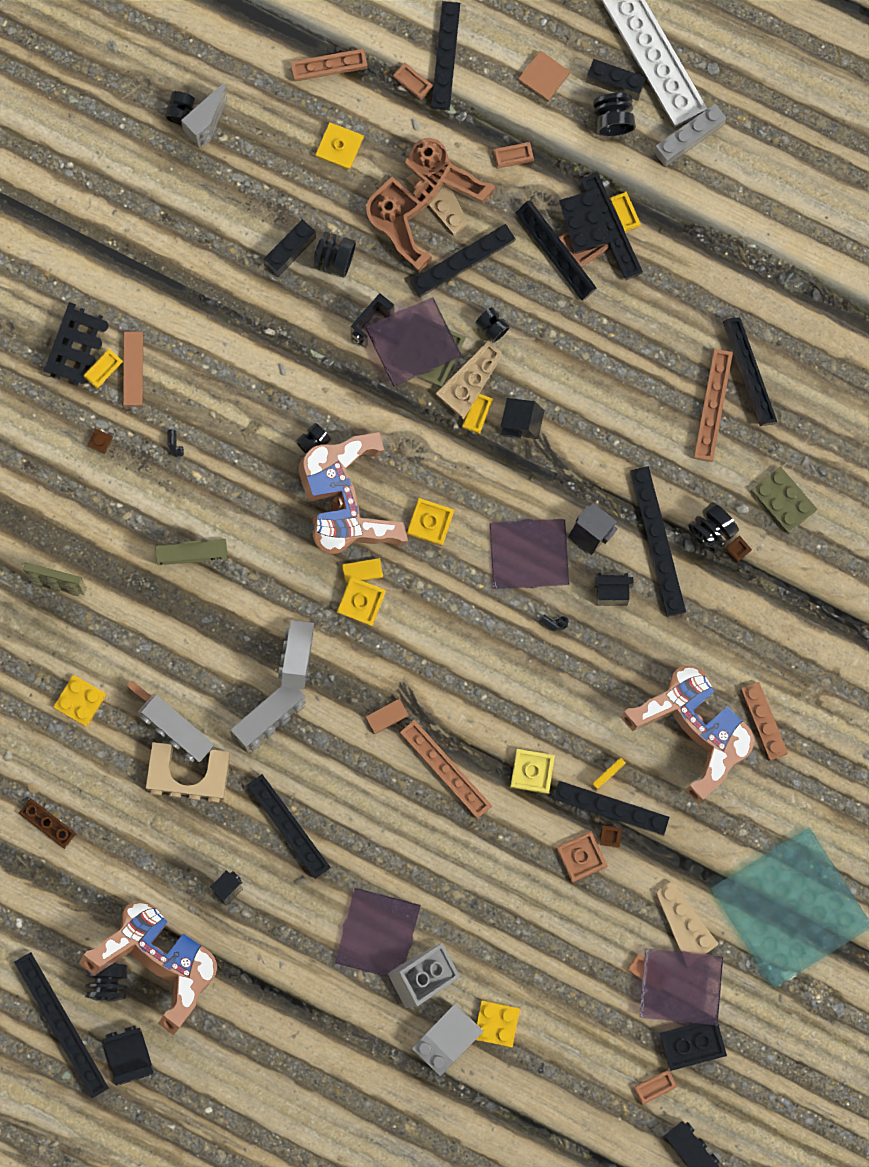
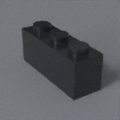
M593 58L586 83L613 93L630 94L633 100L639 101L646 77Z
M302 219L263 259L264 265L274 275L279 277L317 238L316 231Z
M226 870L210 888L228 906L243 890L241 885L243 882L234 871L229 873Z
M681 1121L663 1135L687 1167H719L720 1161L713 1153L710 1155L706 1151V1143L701 1138L697 1139L693 1134L695 1130L689 1122L684 1123V1121Z

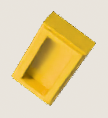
M627 192L610 198L625 233L641 227Z
M108 349L83 377L98 389L123 361Z
M479 394L467 413L462 428L480 435L493 398Z
M380 558L342 564L345 584H348L350 577L361 581L383 578Z
M619 758L593 782L592 787L596 791L600 789L626 762Z

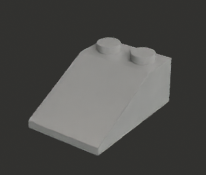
M224 84L218 87L181 120L183 132L198 148L202 145H207L212 139L211 137L227 101L226 86Z
M443 943L404 962L388 973L405 1008L419 1006L460 978Z
M455 1003L412 1049L441 1076L481 1035L483 1030Z

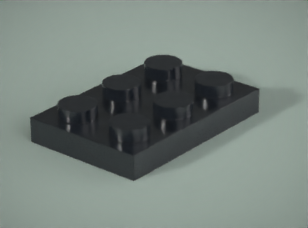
M595 189L559 200L575 254L611 244Z
M717 1018L659 1033L669 1071L727 1056Z

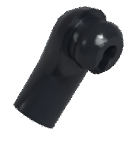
M174 429L168 430L167 445L174 457L183 456L184 447H177V431Z
M544 614L539 622L549 630L556 632L566 629L569 620L565 616L552 620Z

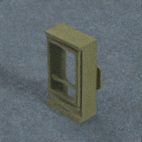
M226 539L205 540V542L188 541L180 542V544H157L158 546H156L157 565L213 561L212 558H214V561H218L220 557H222V560H228Z

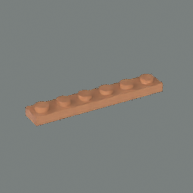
M714 349L694 459L713 462L733 352Z
M415 720L400 732L405 740L477 819L492 807L488 800Z

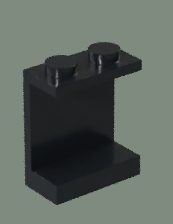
M381 293L375 297L350 326L351 340L359 347L361 345L364 348L368 346V335L361 330L377 311L389 320L394 316V304Z
M136 1025L125 1028V1032L117 1034V1031L106 1034V1038L102 1039L116 1086L155 1074L142 1029H136Z

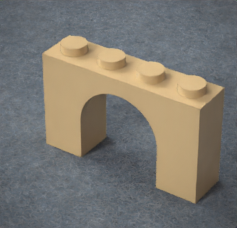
M152 743L146 789L150 791V794L161 796L162 793H169V796L174 798H181V795L189 796L188 799L200 800L201 797L208 798V802L219 803L220 800H224L230 752L210 750L208 770L205 777L195 785L186 786L179 784L171 776L170 765L173 746L170 744Z

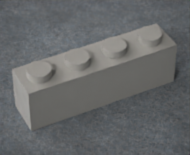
M714 104L656 145L654 154L665 167L723 127L726 122L725 115Z
M291 620L290 628H286L285 639H288V641L283 643V652L285 654L281 655L280 663L283 667H279L278 679H282L281 687L305 689L314 623Z
M152 694L138 711L142 714L140 718L148 725L152 723L157 727L155 731L162 737L166 735L171 739L169 743L177 750L179 748L186 752L184 756L191 762L194 760L200 762L215 745L157 694Z

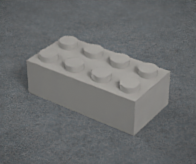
M278 688L231 729L232 735L247 752L250 750L255 751L261 746L260 742L265 737L269 739L275 734V729L279 725L284 726L289 722L290 716L294 712L299 713L304 709V704L306 703L305 695L299 689Z

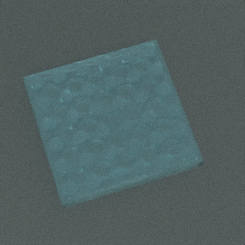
M810 827L711 888L773 988L781 985L869 929V919Z

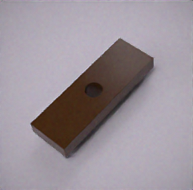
M31 798L19 812L22 817L64 849L77 835ZM46 820L51 821L49 826H44Z

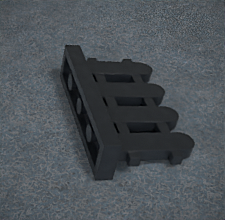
M69 302L43 376L50 378L51 373L56 375V379L60 380V377H64L74 381V385L78 386L79 383H88L83 377L86 373L83 372L85 366L92 367L96 363V358L90 355L91 349L98 350L102 346V340L96 337L97 332H106L109 325L107 321L102 320V315H99L97 318L84 313L85 309L80 308V311L75 310L76 304ZM70 321L75 322L73 328L68 327ZM79 325L93 329L92 335L79 331ZM64 338L69 340L67 346L62 344ZM73 342L87 346L86 351L82 352L71 348ZM57 356L62 357L61 363L56 362ZM66 360L81 364L79 370L65 365Z

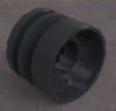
M610 93L594 99V114L598 116L595 121L596 130L599 135L619 136L635 130V116L633 113H630L633 111V100L630 94Z
M325 231L317 244L313 267L319 270L323 263L322 270L326 272L329 266L332 265V275L345 278L352 262L356 240L343 237L340 244H338L337 234H333L331 241H329L330 232Z
M711 502L702 511L705 519L701 516H696L695 521H691L688 527L695 539L703 547L712 553H717L719 547L725 545L722 537L730 540L739 532V528L723 508Z
M113 963L96 975L86 970V977L94 979V983L85 984V988L94 989V992H85V998L100 1002H115L126 999V994L118 993V990H125L127 986L118 984V980L127 978L128 965Z

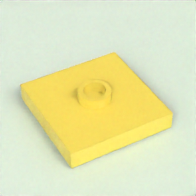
M517 749L510 788L549 794L555 755Z

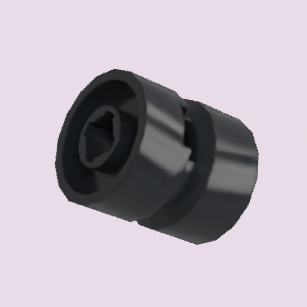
M173 91L169 101L171 106L167 108L165 118L172 123L182 125L181 120L193 109L195 98L184 92Z
M493 307L486 310L476 320L475 325L481 331H486L488 339L495 343L507 333L511 326L504 319L499 318L500 314Z
M314 423L307 429V434L303 433L295 441L301 450L307 454L309 450L316 446L327 445L331 438L320 425Z

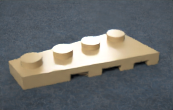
M414 173L406 178L413 188L419 181H422ZM443 186L428 206L454 236L468 225V221L453 190Z
M488 341L436 393V396L464 420L503 356L502 352Z
M672 881L656 892L685 965L689 967L716 947L718 942Z

